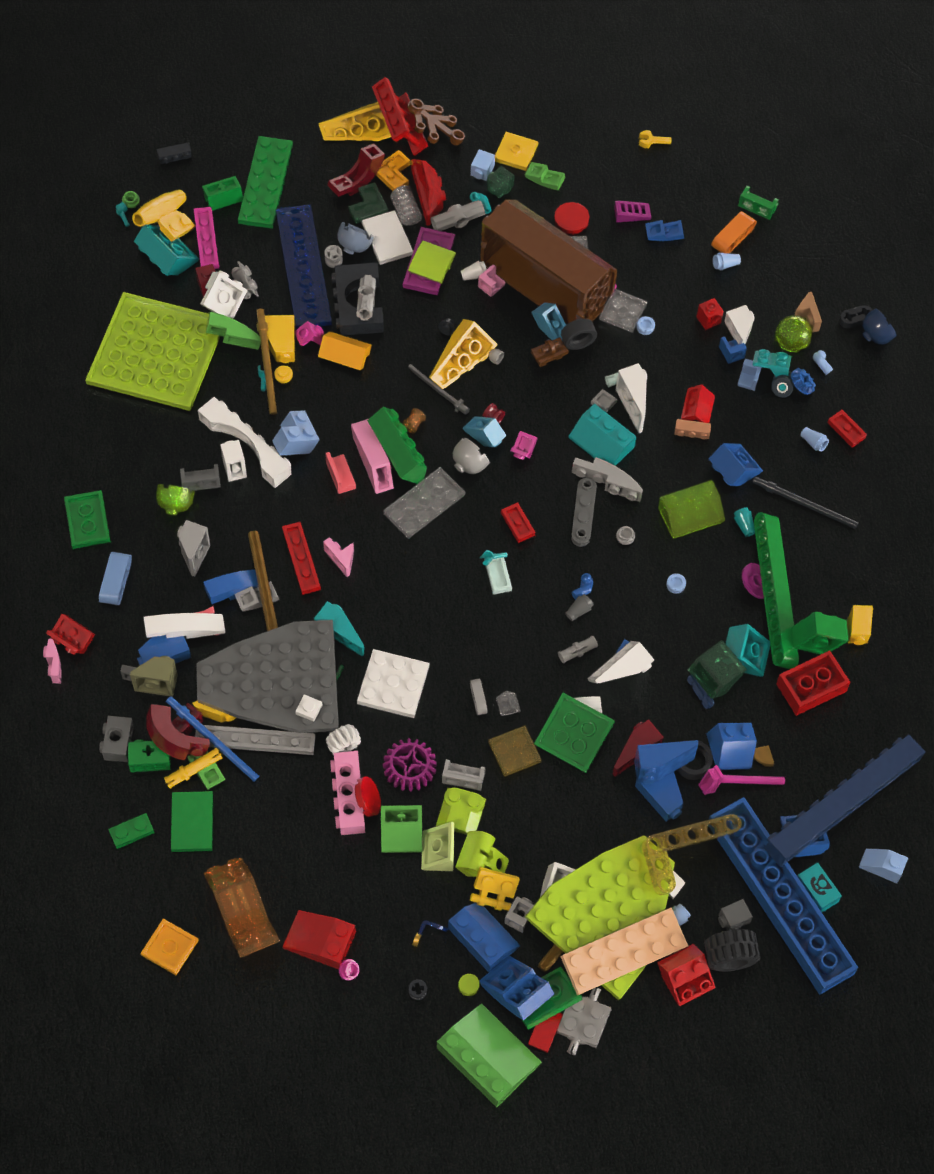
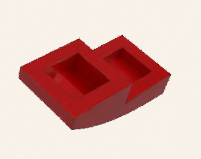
M558 1013L536 1025L528 1045L548 1053L563 1014Z

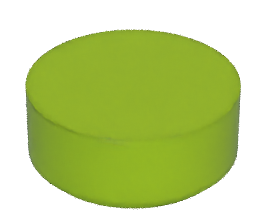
M473 974L463 975L458 985L460 992L465 996L475 995L479 990L478 978Z

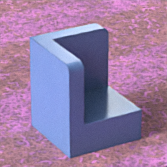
M745 359L737 385L755 391L762 367L753 366L752 360Z

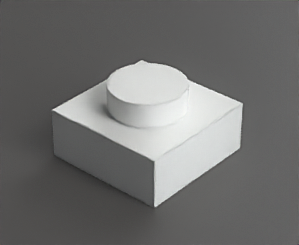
M303 695L296 709V715L314 722L322 707V702Z

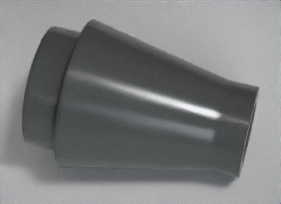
M583 594L576 598L568 611L565 612V615L573 622L576 618L592 610L591 607L594 604L588 596Z

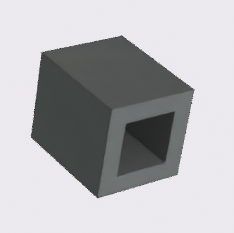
M742 899L721 908L718 920L722 928H726L728 931L750 924L753 916Z

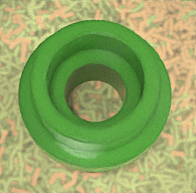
M128 191L122 197V202L127 208H134L139 205L140 198L135 192Z

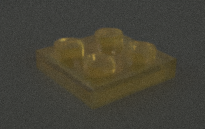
M526 726L489 739V745L504 777L541 763V758Z

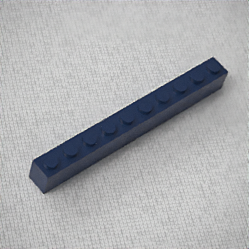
M910 735L904 739L898 738L892 744V748H885L876 760L875 758L869 760L863 770L857 769L851 775V779H844L837 786L838 789L835 791L833 789L829 790L824 795L822 801L816 800L809 807L810 810L800 812L793 823L789 821L781 828V832L771 834L767 838L768 843L764 849L782 867L919 762L925 750Z

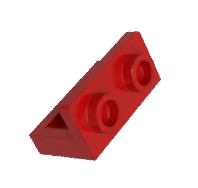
M61 614L53 630H47L46 634L51 636L50 639H53L54 643L58 645L63 644L66 646L65 650L73 655L76 653L84 654L95 636L93 632L65 614Z

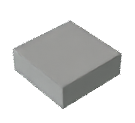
M602 389L591 400V404L595 403L607 413L617 403V399Z

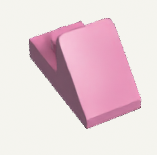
M329 537L323 541L324 551L345 576L348 577L351 572L354 544L352 543L342 550L337 542H333Z

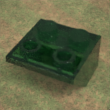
M723 641L718 642L699 656L688 669L711 699L725 695L747 670Z

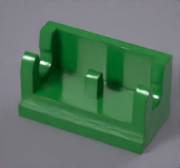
M236 176L202 186L205 200L208 202V206L212 208V211L243 201L241 186Z
M746 186L740 195L738 206L770 220L778 206L777 202L779 199L775 198L771 202L750 193V187Z

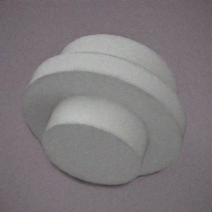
M624 526L617 531L616 538L619 543L628 545L634 541L635 532L632 528Z

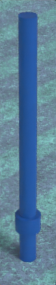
M172 696L166 700V703L177 712L176 714L181 719L184 718L205 738L210 739V743L217 747L253 782L258 779L259 775L189 713L190 710L185 705L179 704Z

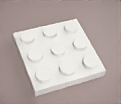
M373 649L357 704L414 718L429 670V663Z

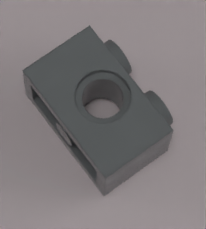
M108 716L107 723L103 724L104 741L100 742L99 748L104 760L128 762V742L132 741L134 729L132 718ZM116 736L121 737L118 741H112Z

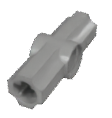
M479 200L464 206L456 204L451 206L447 212L431 217L433 229L438 231L453 226L461 228L469 220L485 215V210L482 202Z
M365 275L360 279L357 317L361 318V320H368L373 315L376 279L371 275Z

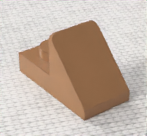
M808 292L796 309L794 320L806 318V323L811 327L812 332H817L820 330L822 320L812 292Z

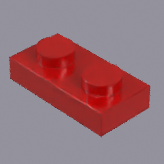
M843 410L828 419L827 423L852 448L867 436Z
M519 503L501 510L503 518L518 543L535 536V531Z

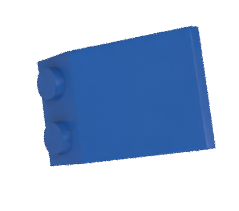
M698 740L638 745L634 760L637 783L652 784L693 761L698 748Z

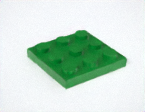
M562 693L534 745L587 773L612 729L615 720Z

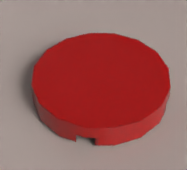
M564 203L555 212V225L557 228L562 229L561 231L564 233L578 234L588 226V210L579 203Z
M368 776L357 779L358 784H355L354 790L358 806L360 808L363 807V814L367 817L378 815L381 809V799L376 784Z

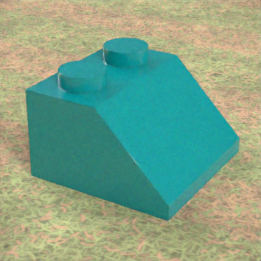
M749 624L730 627L722 662L735 671L760 677L764 676L770 641Z

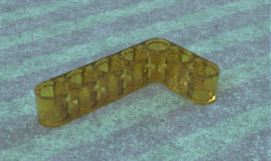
M729 814L653 834L643 841L642 849L655 892L659 895H666L676 887L668 851L731 835L741 828V819L735 814ZM727 820H731L734 823L733 830L727 827ZM708 825H712L715 828L714 835L707 831ZM688 830L695 832V840L689 838ZM669 835L676 837V845H672L669 842ZM650 840H654L657 843V850L650 848ZM656 860H660L663 863L662 870H658L655 867ZM661 880L668 882V890H664L661 887Z

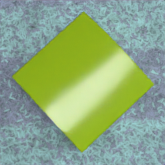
M422 241L408 271L442 284L456 252Z

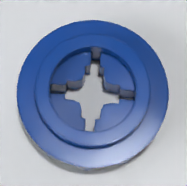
M800 368L792 371V382L800 392L809 395L815 391L816 385L810 374H807L804 369L801 370Z

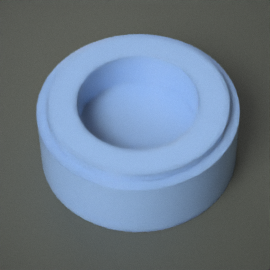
M645 316L637 321V331L640 334L649 335L654 331L655 322L652 318Z
M680 574L670 575L666 583L667 589L675 594L681 593L686 586L685 578Z

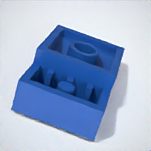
M508 956L479 980L480 985L494 999L523 1021L554 995L548 981L537 976L531 967L511 956Z

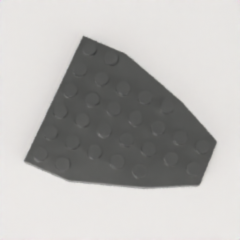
M333 620L292 622L237 642L198 662V703L239 719L296 733L335 731V729L339 728ZM303 695L322 702V707L314 722L296 715V709Z

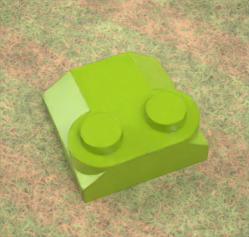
M455 787L447 788L436 826L454 822L455 832L467 835L469 831H477L486 799L474 792Z

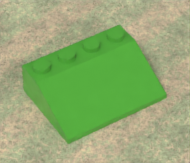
M482 1003L452 1026L437 1041V1049L496 1107L542 1063Z

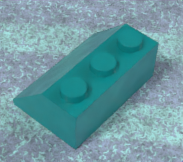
M144 225L134 240L139 246V250L146 253L150 257V261L156 264L161 269V272L167 276L179 275L199 260L179 238L171 242L160 230L159 225Z
M595 403L581 416L569 435L573 442L593 458L602 459L615 466L634 449L636 436Z

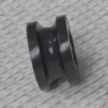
M420 979L413 980L409 985L410 997L414 1000L425 998L427 995L426 983ZM419 985L420 989H424V991L421 990V994H416V991H412V989Z

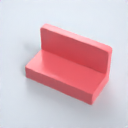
M327 452L326 464L338 494L356 489V483L344 454L332 458L330 452Z

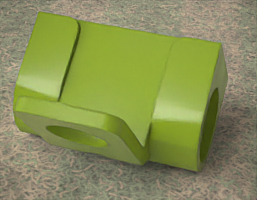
M469 831L455 867L468 877H477L480 867L505 873L509 860L493 847L494 836L483 831ZM500 858L502 867L498 870L496 862Z

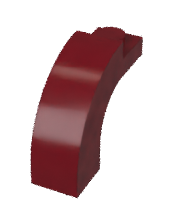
M375 144L362 148L355 165L347 173L329 180L328 187L338 197L346 193L350 196L356 194L377 174L385 154Z
M151 704L146 718L147 731L154 744L160 750L181 760H185L187 754L193 756H203L206 754L210 746V739L187 736L180 733L171 722V707Z

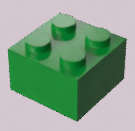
M822 612L811 613L810 616L792 626L793 648L820 655L828 651L832 652L848 642L847 620L837 616L825 615Z

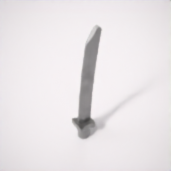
M411 364L408 366L414 374L453 403L457 413L461 411L466 415L470 409L463 404L464 400L460 399L457 401Z

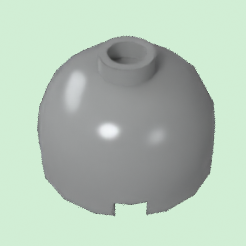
M462 438L454 447L453 460L456 463L454 466L461 473L464 471L468 474L479 473L490 462L485 454L481 455L478 451L480 448L467 438Z

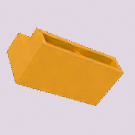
M329 331L323 335L318 357L362 370L372 345Z

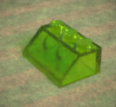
M712 480L660 497L658 509L673 539L725 522L720 495Z

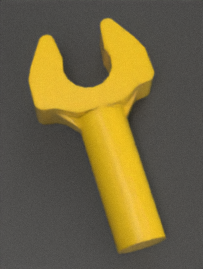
M649 130L640 132L639 138L641 140L639 145L643 148L649 149L653 143L671 144V137H656Z

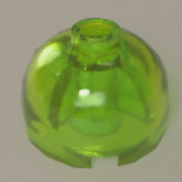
M799 315L785 317L780 321L775 332L776 342L778 341L780 347L789 352H798L800 349L808 347L812 337V328L809 322Z
M164 484L158 485L156 500L158 505L166 510V514L177 516L178 512H185L190 508L195 491L190 492V489L169 485L167 489L163 488Z

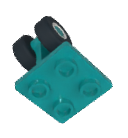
M765 349L755 351L753 366L770 368L774 374L772 382L773 393L783 398L793 392L792 372L789 371L791 356L784 352L770 353V351Z

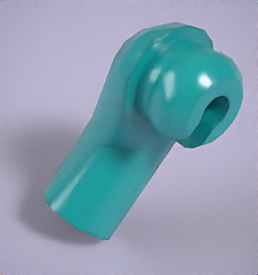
M477 192L470 194L472 202L477 200L482 202L485 214L492 211L486 195Z

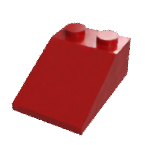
M298 910L284 942L283 949L339 970L340 964L345 960L356 934L355 925L334 917Z

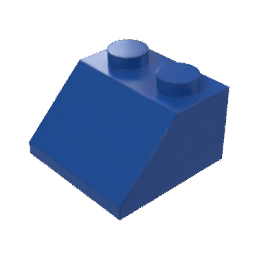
M723 443L709 458L712 462V467L722 474L723 480L730 486H741L763 471L741 444Z
M718 723L707 733L715 765L720 770L750 769L752 767L757 740L751 723Z

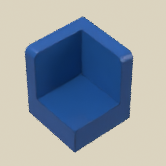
M722 337L720 340L719 348L728 364L745 358L747 348L744 343L738 344L736 340L728 342L725 337Z

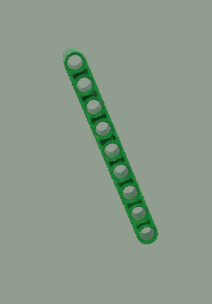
M760 512L755 516L754 529L772 661L775 666L792 669L798 665L799 656L798 649L793 648L792 626H794L780 522L777 516Z

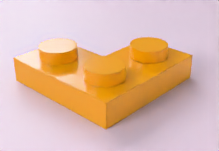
M398 150L383 161L376 176L396 194L409 185V180L400 172L410 165V160Z

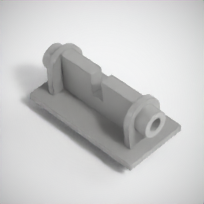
M238 261L239 267L232 269V276L234 280L243 282L242 287L247 290L244 299H249L253 293L258 297L259 295L256 290L258 286L250 277L252 275L251 270L247 265L244 266Z

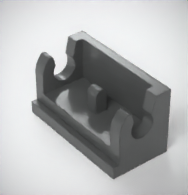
M214 464V469L185 472L184 468L180 469L183 492L221 487L218 464Z

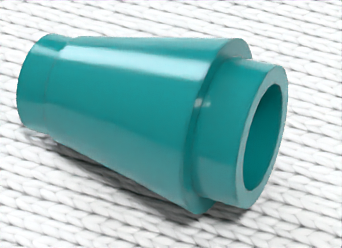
M747 507L735 511L734 520L745 537L754 535L755 529L752 512Z

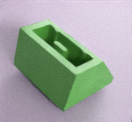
M422 805L381 806L382 853L422 852Z

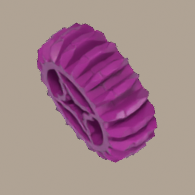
M410 738L407 739V743L400 740L399 746L394 743L392 745L393 749H388V755L384 756L385 763H383V768L386 769L384 775L389 776L388 782H394L395 788L401 785L402 791L405 790V787H409L410 792L413 790V787L420 790V784L426 787L427 780L432 781V775L436 774L435 767L437 762L434 761L435 754H431L432 749L430 747L426 748L425 742L419 745V740L417 739L414 743H411ZM416 754L421 756L426 764H422V761L417 760ZM412 760V764L407 771V766L409 765V763H411ZM394 766H398V769L403 770L404 775L399 774Z

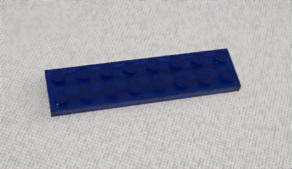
M311 205L276 209L296 330L307 321L320 327L332 325Z

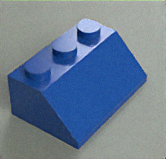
M476 902L461 909L448 921V929L488 972L493 970L520 947L517 941L484 906L477 905Z

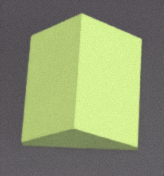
M454 822L424 830L422 833L421 869L453 871Z

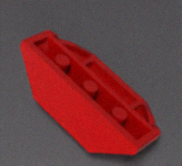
M412 159L411 171L426 225L428 226L431 225V217L437 216L443 209V201H446L445 191L441 190L442 181L441 177L437 176L436 170L424 160Z

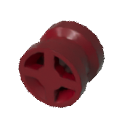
M492 403L485 409L482 417L495 418L500 423L505 416V411L499 410Z

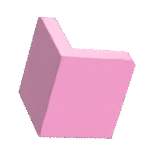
M495 265L490 266L478 279V287L490 297L505 286V281L496 275Z

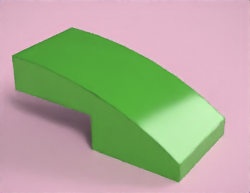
M531 162L525 177L547 188L559 190L565 179V174L548 170L547 165Z
M189 755L187 758L191 763L202 756ZM216 763L197 773L207 790L225 780Z

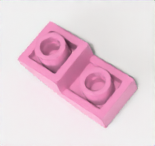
M48 639V645L44 646L43 656L46 657L49 665L48 676H51L53 683L61 684L62 670L60 658L53 639Z

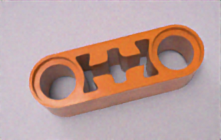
M743 211L739 212L714 238L711 246L721 253H731L753 230L757 221Z

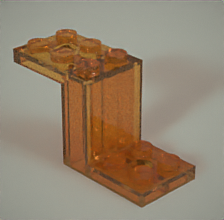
M242 858L231 859L227 864L220 867H211L208 869V872L204 873L206 881L215 897L228 935L240 958L280 942L277 933L268 919L254 878Z

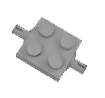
M596 987L592 989L589 997H582L583 1000L564 1011L557 1033L571 1040L567 1050L569 1054L572 1052V1055H575L579 1044H587L595 1048L598 1045L611 1012V1007L597 1001L601 991L598 987L597 990Z

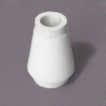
M477 261L461 270L464 281L478 279L487 269L484 261Z

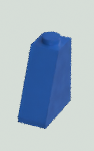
M166 635L150 638L138 650L140 657L137 660L140 666L154 656H168L174 659L176 664L191 658L184 636L167 638Z
M674 772L648 785L637 783L636 780L635 787L666 822L671 818L673 820L682 813L683 800Z

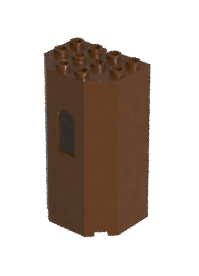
M505 200L501 205L495 207L493 213L483 219L480 256L481 261L485 263L486 269L495 265L497 276L538 306H541L543 303L556 304L566 325L578 319H589L593 322L603 311L608 296L611 297L615 290L616 268L517 200Z

